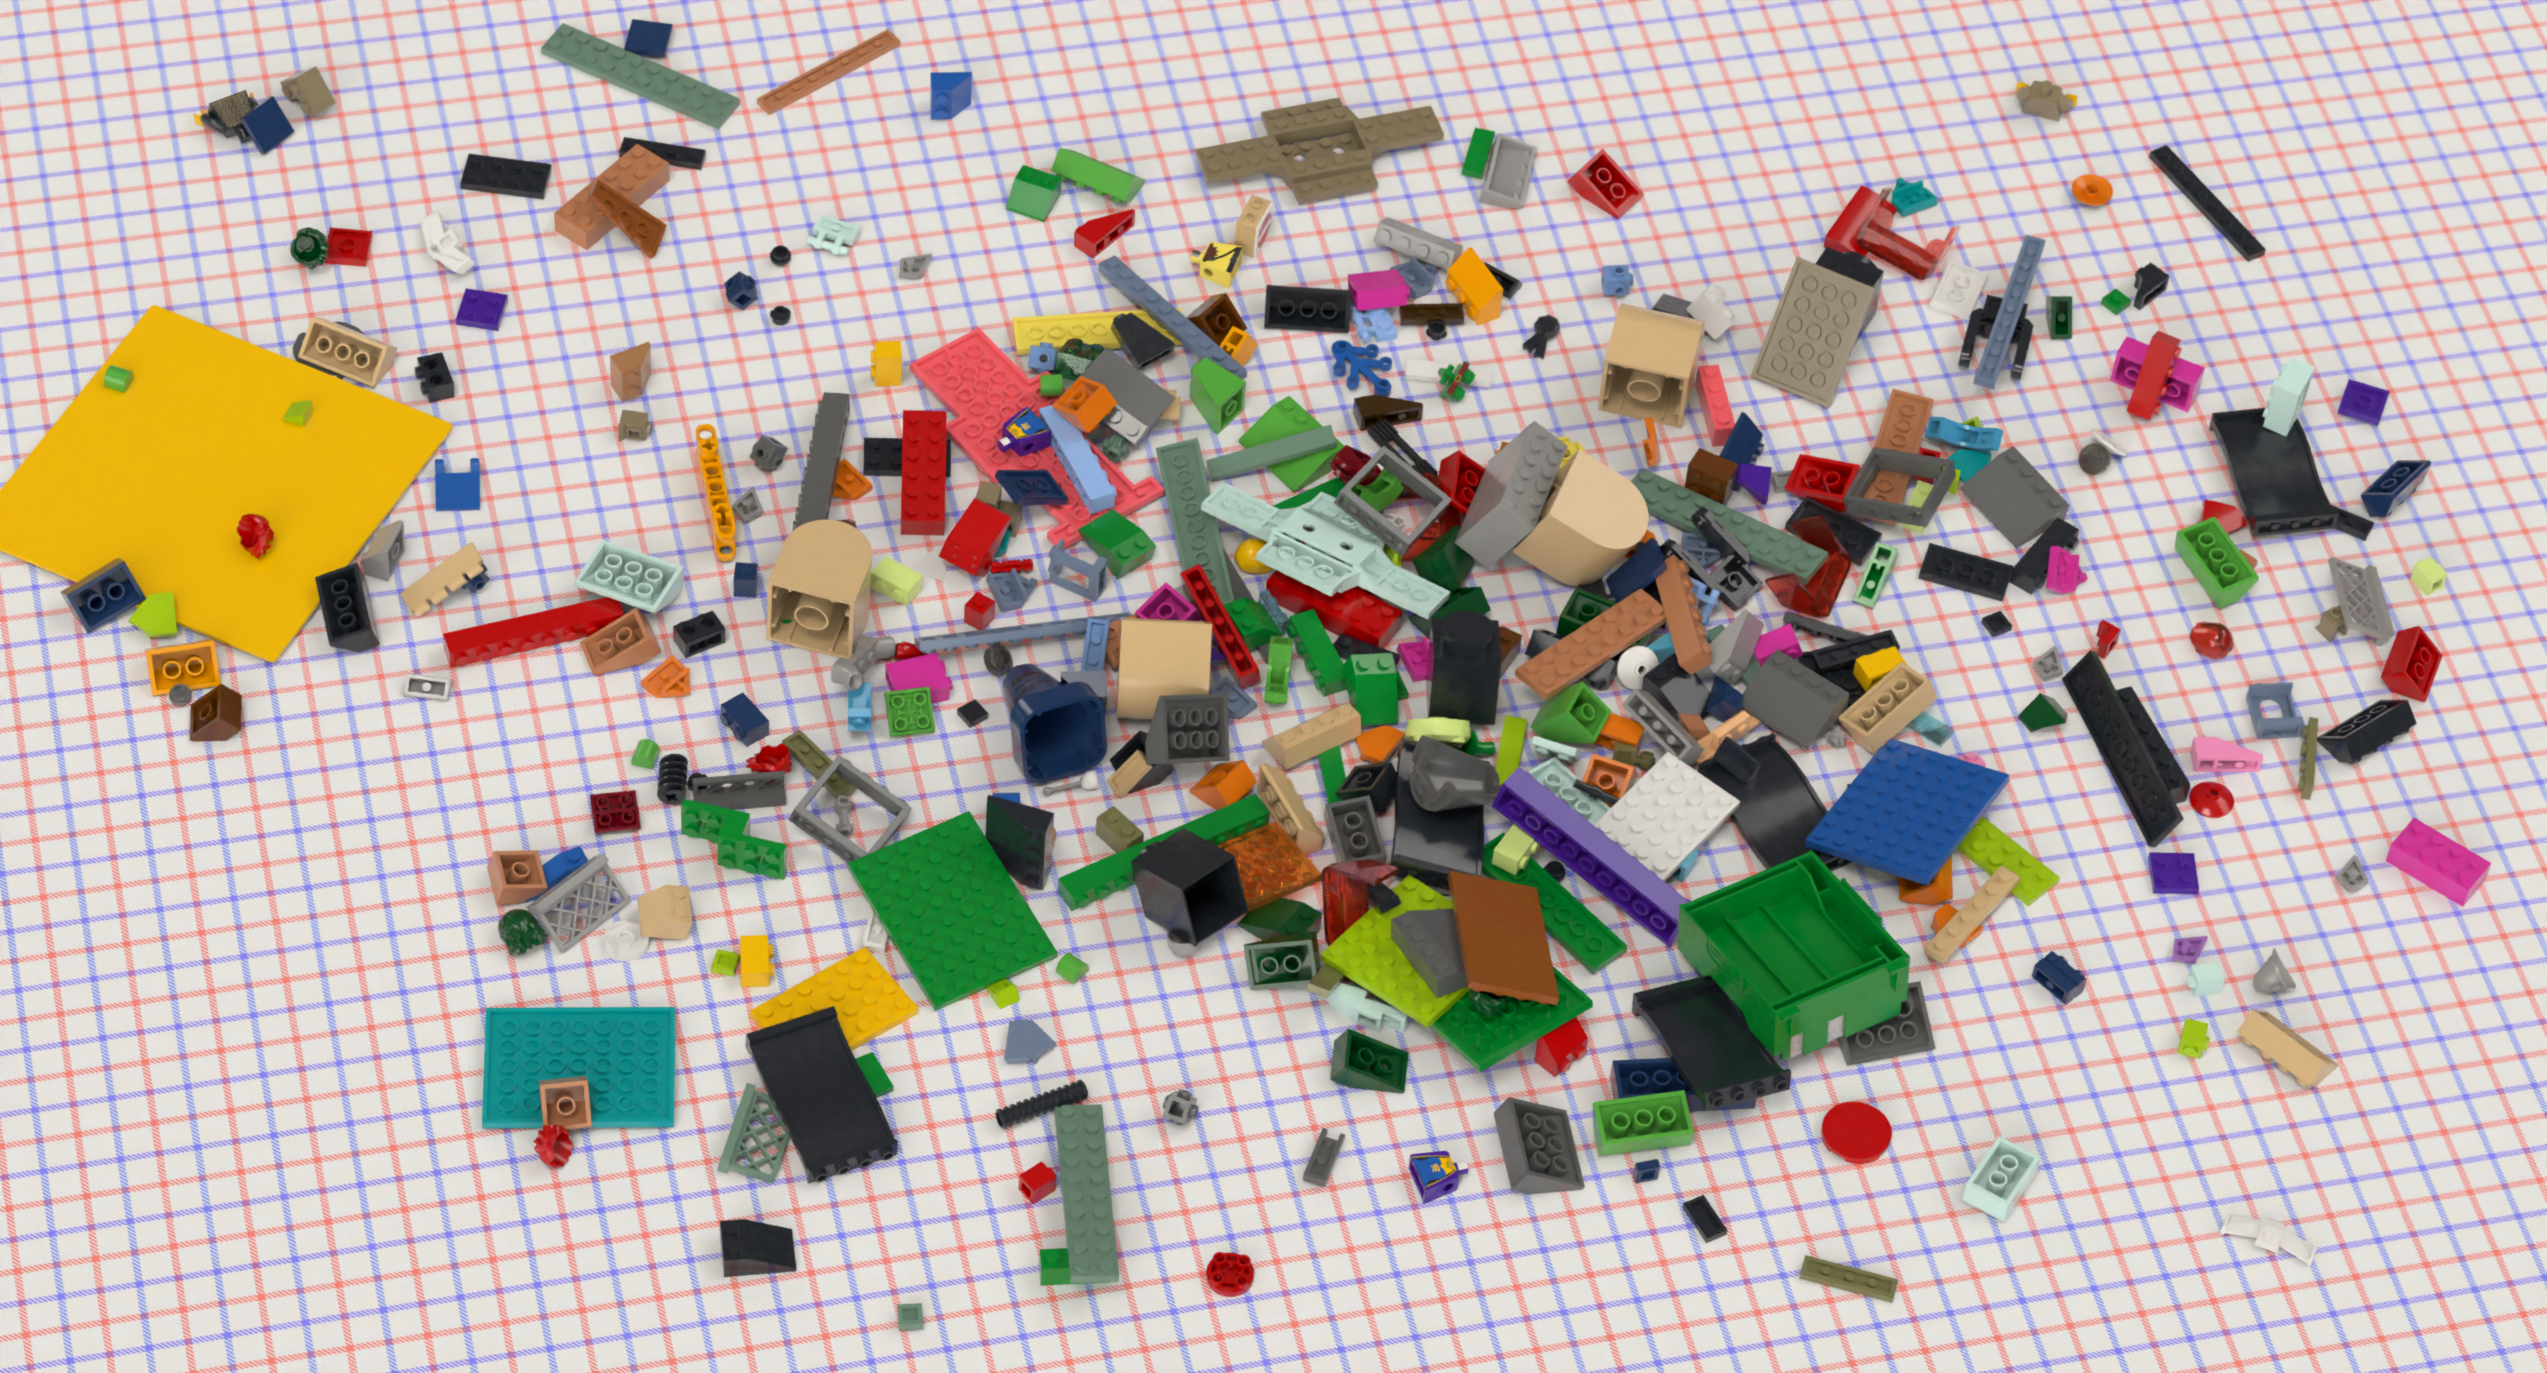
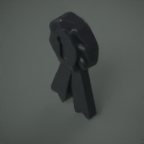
M1551 315L1539 317L1534 323L1536 334L1523 343V349L1528 350L1529 354L1535 349L1534 358L1540 357L1544 359L1548 339L1556 337L1560 331L1558 319Z

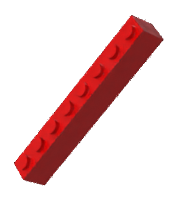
M604 597L443 633L444 650L451 668L464 666L474 662L486 661L492 658L589 637L622 617L624 613L619 601Z

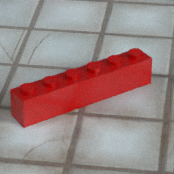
M1198 564L1181 572V585L1192 605L1197 609L1201 621L1212 623V640L1218 651L1224 656V662L1238 687L1243 690L1261 681L1257 664L1201 565Z

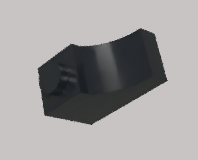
M2151 262L2144 268H2139L2135 274L2134 287L2138 291L2133 306L2141 310L2166 291L2170 276Z

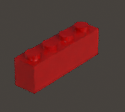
M2157 331L2152 336L2126 410L2127 412L2149 421L2154 415L2158 416L2162 408L2160 403L2161 397H2165L2169 385L2166 384L2168 378L2171 379L2175 371L2173 366L2174 360L2179 358L2182 350L2179 347L2181 339L2161 331Z

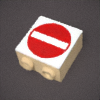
M1252 195L1237 220L1235 245L1243 247V255L1256 258L1270 234L1273 201Z

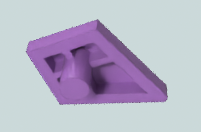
M2208 936L2174 939L2172 960L2195 964L2207 942Z

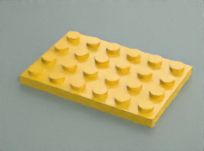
M863 947L750 1010V1017L760 1029L834 1006L838 1013L837 1018L851 1051L917 1015L919 1007L866 947Z

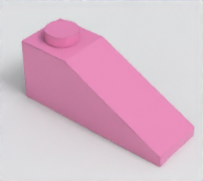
M2194 737L2190 749L2194 772H2260L2263 761V754L2217 737Z

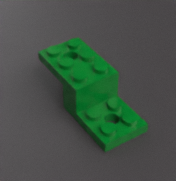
M683 799L681 804V834L717 842L718 865L743 870L748 873L761 874L770 878L785 879L787 873V844L750 836V813Z

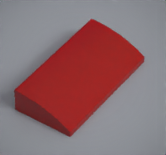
M1861 185L1826 234L1824 248L1829 247L1841 253L1848 251L1857 252L1866 256L1896 214L1897 209L1881 195Z

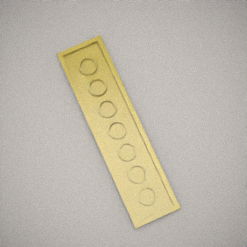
M1176 308L1180 313H1182L1181 308ZM1144 310L1012 318L1017 355L1029 354L1030 346H1040V342L1053 343V348H1057V352L1103 350L1106 347L1109 349L1122 348L1110 328L1116 316L1122 313L1126 315L1130 312L1172 340L1175 345L1183 344Z

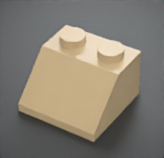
M664 885L638 897L641 937L687 939L692 926L688 886Z

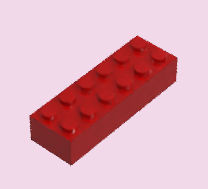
M903 410L900 535L944 536L947 411Z
M1275 570L1266 581V599L1295 614L1298 611L1305 612L1314 609L1324 629L1338 636L1342 633L1385 648L1401 627V610L1356 587L1342 593L1337 591L1331 597L1278 570Z

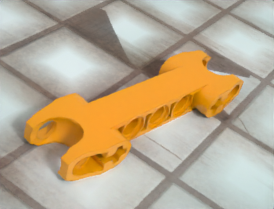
M702 424L696 428V460L708 508L714 549L720 561H732L736 556L734 539L736 528L720 461L718 439L715 428L712 425ZM703 431H708L712 436L703 439L699 434ZM724 546H728L732 549V552L730 554H722L719 550Z

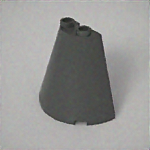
M1424 735L1417 742L1411 761L1414 762L1413 773H1409L1412 795L1419 806L1429 811H1442L1492 804L1502 784L1498 786L1499 775L1492 764Z

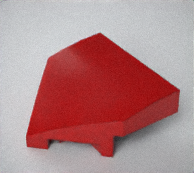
M2206 499L2203 501L2202 512L2197 522L2200 523L2215 516L2227 534L2236 532L2248 525L2237 507Z

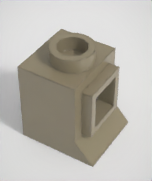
M622 410L618 426L619 442L624 439L646 441L647 435H651L652 422H649L648 413Z
M2340 605L2323 612L2320 624L2314 627L2329 643L2334 641L2337 630L2343 636L2348 631Z

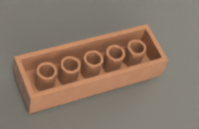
M636 144L554 213L555 231L588 250L616 226L588 199L593 183L596 180H600L640 206L670 181L669 163Z

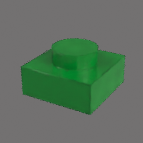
M2114 289L2102 298L2101 304L2115 315H2118L2130 306L2131 299L2118 289Z

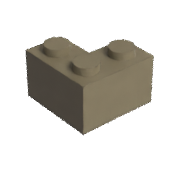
M317 66L301 70L280 82L283 94L290 101L298 98L301 110L308 117L316 115L336 104Z
M980 482L975 498L1013 517L1007 530L1011 531V537L1016 538L1022 520L1023 505H1016L1014 502L1001 500V485Z

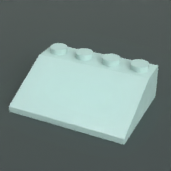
M602 540L574 581V586L656 613L672 602L683 587V567Z
M1555 757L1527 771L1539 783L1548 787L1558 798L1564 800L1573 810L1582 814L1592 825H1595L1611 809L1602 800L1590 798L1587 793L1572 787L1574 781L1578 778Z

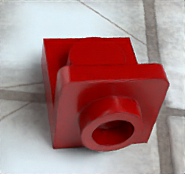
M2101 620L2096 636L2099 637L2097 655L2105 660L2116 646L2121 629L2104 620Z

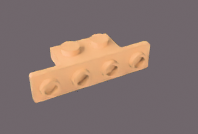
M1741 710L1738 714L1711 731L1710 734L1697 741L1705 750L1695 762L1700 764L1705 760L1713 758L1726 736L1735 742L1762 722L1746 711Z

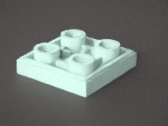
M1533 737L1532 744L1536 747L1535 751L1551 757V753L1557 754V758L1569 763L1580 758L1581 752L1576 748L1541 737Z

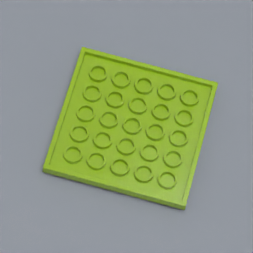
M1408 875L1392 889L1399 896L1400 905L1382 914L1372 907L1320 954V960L1429 1028L1462 998L1470 988L1466 986L1437 998L1392 940V918L1411 910L1451 909L1454 912L1451 900Z

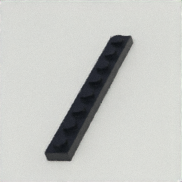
M2167 145L2150 152L2149 158L2248 262L2265 255L2266 249Z

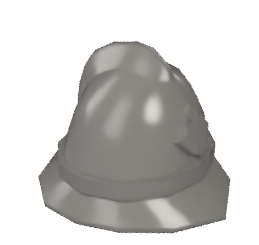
M2273 948L2272 955L2267 958L2268 960L2253 977L2255 989L2265 992H2277L2287 988L2295 989L2296 983L2283 965L2276 949Z

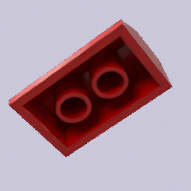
M2420 626L2398 631L2381 679L2393 693L2425 702L2443 655Z

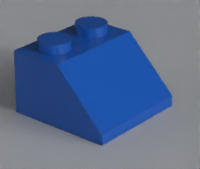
M972 72L930 73L931 120L953 119L971 105Z

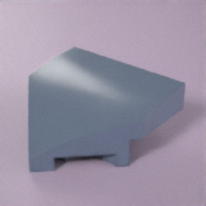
M1411 257L1409 263L1406 262L1393 266L1390 270H1398L1399 274L1404 277L1405 284L1409 285L1410 295L1416 299L1431 292L1437 266L1420 263L1414 257Z
M1682 532L1681 547L1687 550L1703 568L1724 558L1708 540L1694 533Z
M1012 568L1011 573L988 574L986 582L1001 612L1021 609L1038 581L1032 577L1029 580L1019 575L1014 568Z
M1227 676L1213 688H1209V694L1227 693L1228 718L1242 719L1257 707V702Z
M1033 1020L1009 1021L1004 1059L1007 1064L1028 1062L1030 1060L1036 1064L1039 1056L1048 1048L1052 1050L1057 1044Z

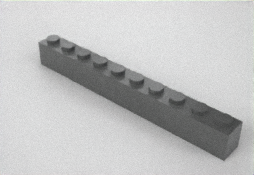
M824 392L822 401H818L819 414L815 415V427L812 430V440H810L809 453L807 454L808 467L804 468V480L801 482V493L803 494H799L798 507H796L795 520L797 521H793L792 531L805 523L816 520H828L850 413V394Z

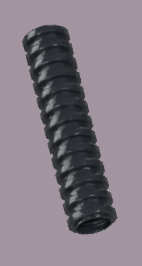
M1080 1079L1076 1083L1071 1082L1070 1086L1066 1084L1063 1085V1088L1057 1087L1056 1090H1050V1093L1046 1091L1043 1092V1095L1038 1094L1036 1098L1032 1096L1029 1100L1024 1099L1023 1103L1018 1101L1016 1105L1010 1104L1009 1107H1003V1110L1000 1108L996 1109V1119L1002 1129H1006L1007 1125L1011 1127L1014 1126V1123L1020 1124L1021 1120L1025 1122L1028 1118L1033 1119L1034 1116H1041V1113L1044 1115L1048 1111L1053 1112L1056 1106L1059 1108L1061 1105H1068V1103L1072 1105L1074 1101L1086 1100L1088 1098V1090L1085 1083Z

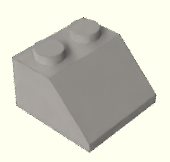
M398 520L380 528L377 535L371 538L369 549L362 554L360 561L361 565H363L364 575L389 581L405 552L403 521Z

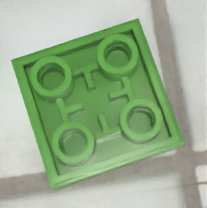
M929 687L884 692L890 737L935 732Z

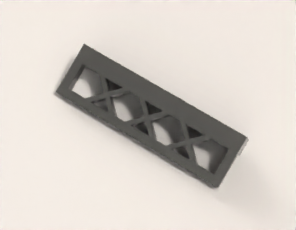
M784 771L692 778L693 801L732 810L786 805ZM779 779L778 783H768L769 780ZM747 782H755L753 785H745ZM724 784H732L730 787L722 786ZM698 786H709L707 789H698Z

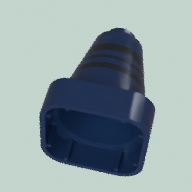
M1034 664L1017 665L1009 670L1004 678L1002 691L1010 716L1013 758L1025 777L1033 783H1046L1098 765L1107 752L1104 706L1093 689L1084 682H1072L1064 685Z

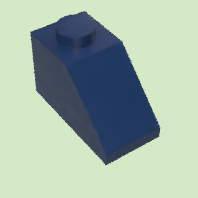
M1716 676L1713 681L1706 711L1723 723L1740 712L1744 695Z

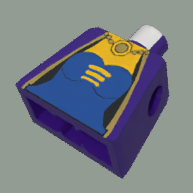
M1025 407L1003 424L1002 439L997 441V446L1001 452L1012 449L1018 456L1023 457L1050 447L1052 431L1028 407Z
M1447 1151L1410 1155L1408 1169L1424 1204L1456 1191L1459 1176L1468 1174L1466 1161L1462 1160L1453 1163Z

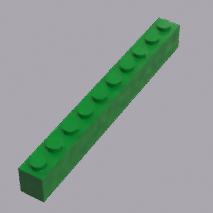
M1257 794L1251 795L1058 879V893L1071 911L1084 908L1094 901L1102 900L1110 894L1123 891L1129 886L1134 885L1131 861L1138 857L1140 852L1149 844L1163 841L1185 828L1223 848L1231 842L1242 840L1246 836L1257 831L1260 832L1268 827L1270 812Z

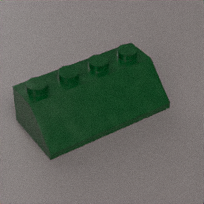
M1576 587L1559 616L1556 634L1566 637L1617 603ZM1653 631L1614 657L1620 658L1627 649L1634 646L1647 647Z

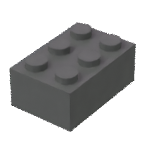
M1370 795L1325 804L1323 816L1340 875H1351L1354 871L1365 868L1368 871L1384 868L1387 854Z

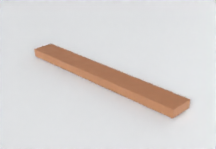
M887 29L757 98V104L768 115H771L899 47L900 40Z

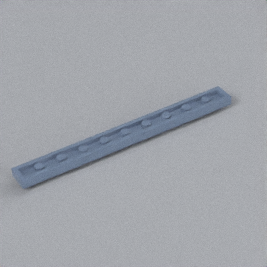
M2025 235L1973 384L1993 390L1995 388L2046 240Z
M1114 255L1098 263V270L1200 360L1206 357L1241 379L1247 377V370L1119 258Z
M1125 612L914 638L915 647L922 651V653H934L935 649L942 648L945 651L957 650L958 646L976 648L979 647V644L983 643L994 646L999 645L1000 641L1018 643L1024 638L1042 640L1043 636L1049 635L1053 638L1064 637L1065 633L1084 635L1086 634L1088 618L1109 620L1111 623L1132 614Z

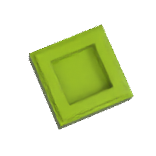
M717 949L711 966V972L734 977L740 961V954Z

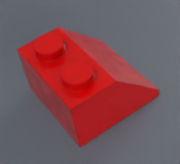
M1577 1016L1540 1037L1537 1041L1534 1061L1553 1077H1556L1561 1072L1565 1073L1576 1059H1582L1587 1053L1588 1037Z

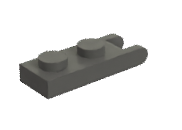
M1322 1128L1303 1174L1304 1181L1323 1187L1328 1182L1346 1136L1341 1133L1338 1140L1326 1137L1328 1132L1326 1128Z

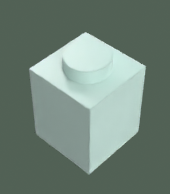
M2218 961L2192 965L2190 973L2186 977L2188 988L2192 989L2194 997L2221 993L2225 981Z

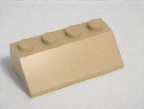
M312 317L298 358L375 388L390 369L397 347L327 319Z
M1901 662L1838 717V720L1859 745L1875 754L1880 747L1884 746L1887 741L1891 740L1933 703L1937 696L1929 679Z
M1346 703L1262 741V745L1285 769H1288L1360 736L1361 715L1349 703Z
M1264 763L1260 764L1257 794L1269 810L1271 817L1296 858L1322 850L1324 833L1321 827H1317L1311 811H1307L1302 796L1300 794L1297 795L1292 780L1287 778L1282 770Z
M2252 1009L2237 1031L2242 1035L2241 1040L2251 1047L2253 1045L2260 1049L2259 1053L2268 1060L2274 1059L2279 1063L2277 1065L2279 1069L2287 1074L2291 1072L2297 1076L2295 1080L2304 1087H2308V1085L2318 1086L2339 1065L2265 1010Z

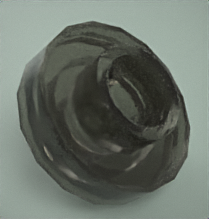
M2092 443L2086 445L2081 450L2078 461L2084 472L2090 475L2103 474L2110 466L2111 456L2106 447Z
M994 644L985 650L984 663L988 671L996 677L1007 675L1009 670L1013 668L1010 652L1000 644Z

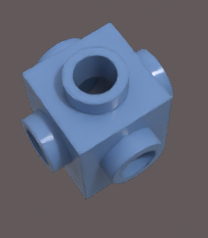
M1628 265L1603 266L1601 284L1604 296L1629 295L1630 286H1633V274L1629 273Z
M1040 342V346L1031 345L1028 367L1037 368V372L1040 373L1050 372V370L1055 369V366H1059L1061 353H1057V348H1053V343ZM1042 354L1047 355V361L1042 360Z

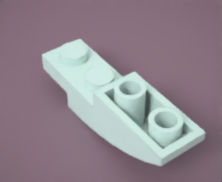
M1340 983L1327 999L1324 998L1343 1016L1373 1031L1379 1032L1381 1027L1385 1026L1404 1032L1407 1027L1408 1015L1395 1007L1367 999V991L1359 987Z

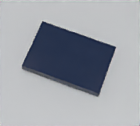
M997 470L995 474L996 479L1016 505H1066L1069 500L1048 470Z
M1654 538L1648 540L1606 579L1610 593L1614 595L1616 603H1619L1640 588L1644 590L1667 569L1657 540Z

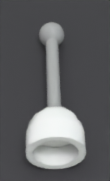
M1092 770L1084 773L1080 781L1053 788L1045 787L1043 793L1049 796L1052 792L1079 785L1087 790L1098 788L1095 772Z

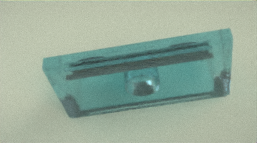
M1922 711L1906 725V727L1939 747L1954 733L1951 727L1925 711Z

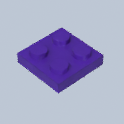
M466 288L456 317V325L498 331L508 302V295Z
M2349 379L2337 414L2378 426L2390 391Z
M2149 852L2148 862L2153 894H2198L2199 884L2194 853Z

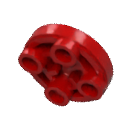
M1230 1252L1215 1253L1206 1269V1281L1209 1287L1217 1294L1226 1297H1235L1246 1293L1254 1281V1268L1250 1257Z

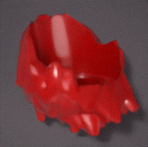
M258 514L243 515L238 522L239 526H237V533L241 537L240 544L251 555L259 559L262 554L266 555L267 549L271 548L270 542H273L274 536L272 535H274V532L269 525V521L264 516Z
M782 743L778 746L767 745L762 747L759 753L746 760V763H748L746 768H750L752 773L784 771V774L792 771L790 750Z
M555 1124L550 1126L543 1125V1131L539 1130L538 1137L534 1140L536 1144L534 1149L539 1155V1159L545 1165L556 1168L564 1167L565 1163L569 1161V1156H571L570 1150L573 1148V1143L569 1138L570 1133L564 1126H555Z

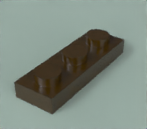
M1462 303L1407 304L1399 306L1400 325H1429L1433 321H1440L1444 325L1464 324Z

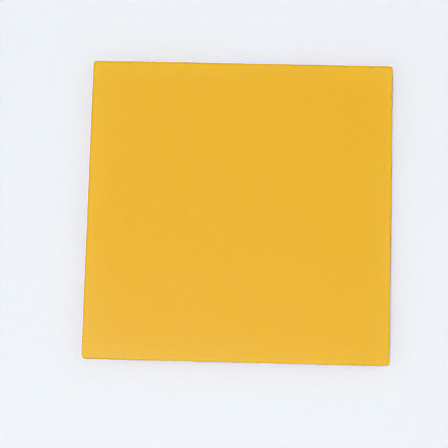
M153 305L0 490V551L74 582H78L116 558H120L125 561L145 598L150 594L173 592L176 624L274 663L320 604L315 577L350 565L452 431V424ZM110 365L133 372L134 379L125 392L104 387V376ZM312 401V413L304 426L283 420L292 403ZM246 514L264 516L269 521V525L274 532V535H272L274 536L273 542H270L271 548L267 549L266 555L262 554L259 559L251 555L240 544L241 537L237 533V526H239L238 522L241 520V517ZM142 601V602H140L139 604L135 605V607L139 608V606H140L144 601Z

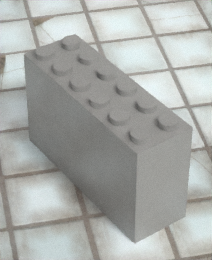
M1536 421L1528 425L1489 460L1457 535L1455 544L1488 569L1535 528L1568 446Z

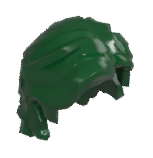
M310 227L298 230L297 237L291 243V256L311 270L323 265L328 257L327 251L329 250L328 240L325 235L319 230Z
M524 909L510 910L499 920V936L505 942L510 956L520 955L521 953L523 955L526 954L527 949L533 948L532 945L545 944L546 938L549 936L540 927L538 920L529 911Z
M1472 989L1469 996L1470 1004L1475 1011L1482 1015L1490 1016L1502 1013L1507 1008L1509 1001L1513 999L1512 996H1497L1491 992H1476Z

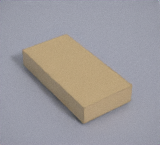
M1137 750L1107 781L1117 796L1123 798L1152 768V765H1146L1145 755L1142 751Z

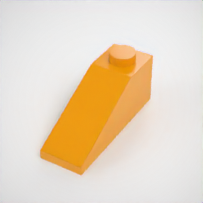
M1232 326L1219 347L1243 366L1247 363L1258 344L1250 334Z

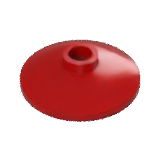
M2201 782L2192 788L2189 795L2192 808L2197 813L2209 818L2226 816L2231 812L2234 805V798L2230 790L2216 782Z

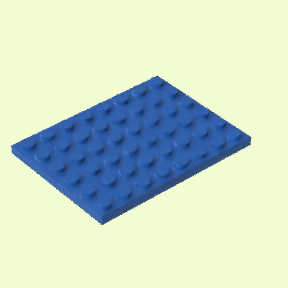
M1891 739L1884 746L1880 747L1806 838L1805 847L1928 886L2009 783V774Z

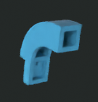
M1930 417L1925 437L1960 449L1990 453L1991 451L1999 450L2003 430L1969 426L1945 417Z
M863 682L862 687L857 691L848 690V731L870 732L871 682Z

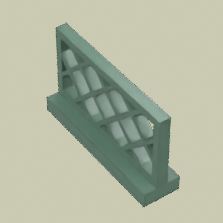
M747 1083L717 1171L727 1173L729 1169L773 1184L789 1133L768 1094L756 1091L755 1085ZM756 1099L766 1102L769 1108L760 1111L755 1104ZM773 1112L777 1121L768 1124L763 1115ZM758 1118L763 1126L753 1130L749 1121ZM781 1125L785 1134L776 1137L771 1129ZM766 1131L771 1139L761 1143L756 1134ZM752 1137L756 1145L746 1148L742 1140ZM774 1144L779 1152L770 1156L765 1147ZM760 1150L764 1158L755 1162L750 1153ZM745 1155L750 1163L743 1166L736 1164L735 1161L737 1158ZM768 1163L772 1169L771 1175L761 1172L758 1166Z

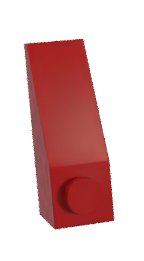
M1130 209L1087 221L1075 230L1074 247L1091 258H1095L1134 226L1135 211Z

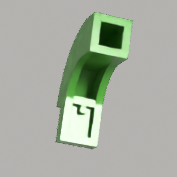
M1383 468L1374 482L1367 486L1358 484L1352 492L1379 512L1388 507L1400 495L1404 487L1400 485L1402 481Z
M1275 636L1270 638L1264 701L1278 705L1287 701L1293 638Z

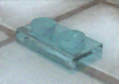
M1268 590L1261 591L1258 603L1263 604L1284 636L1288 625L1287 615L1281 611L1276 598L1272 597Z

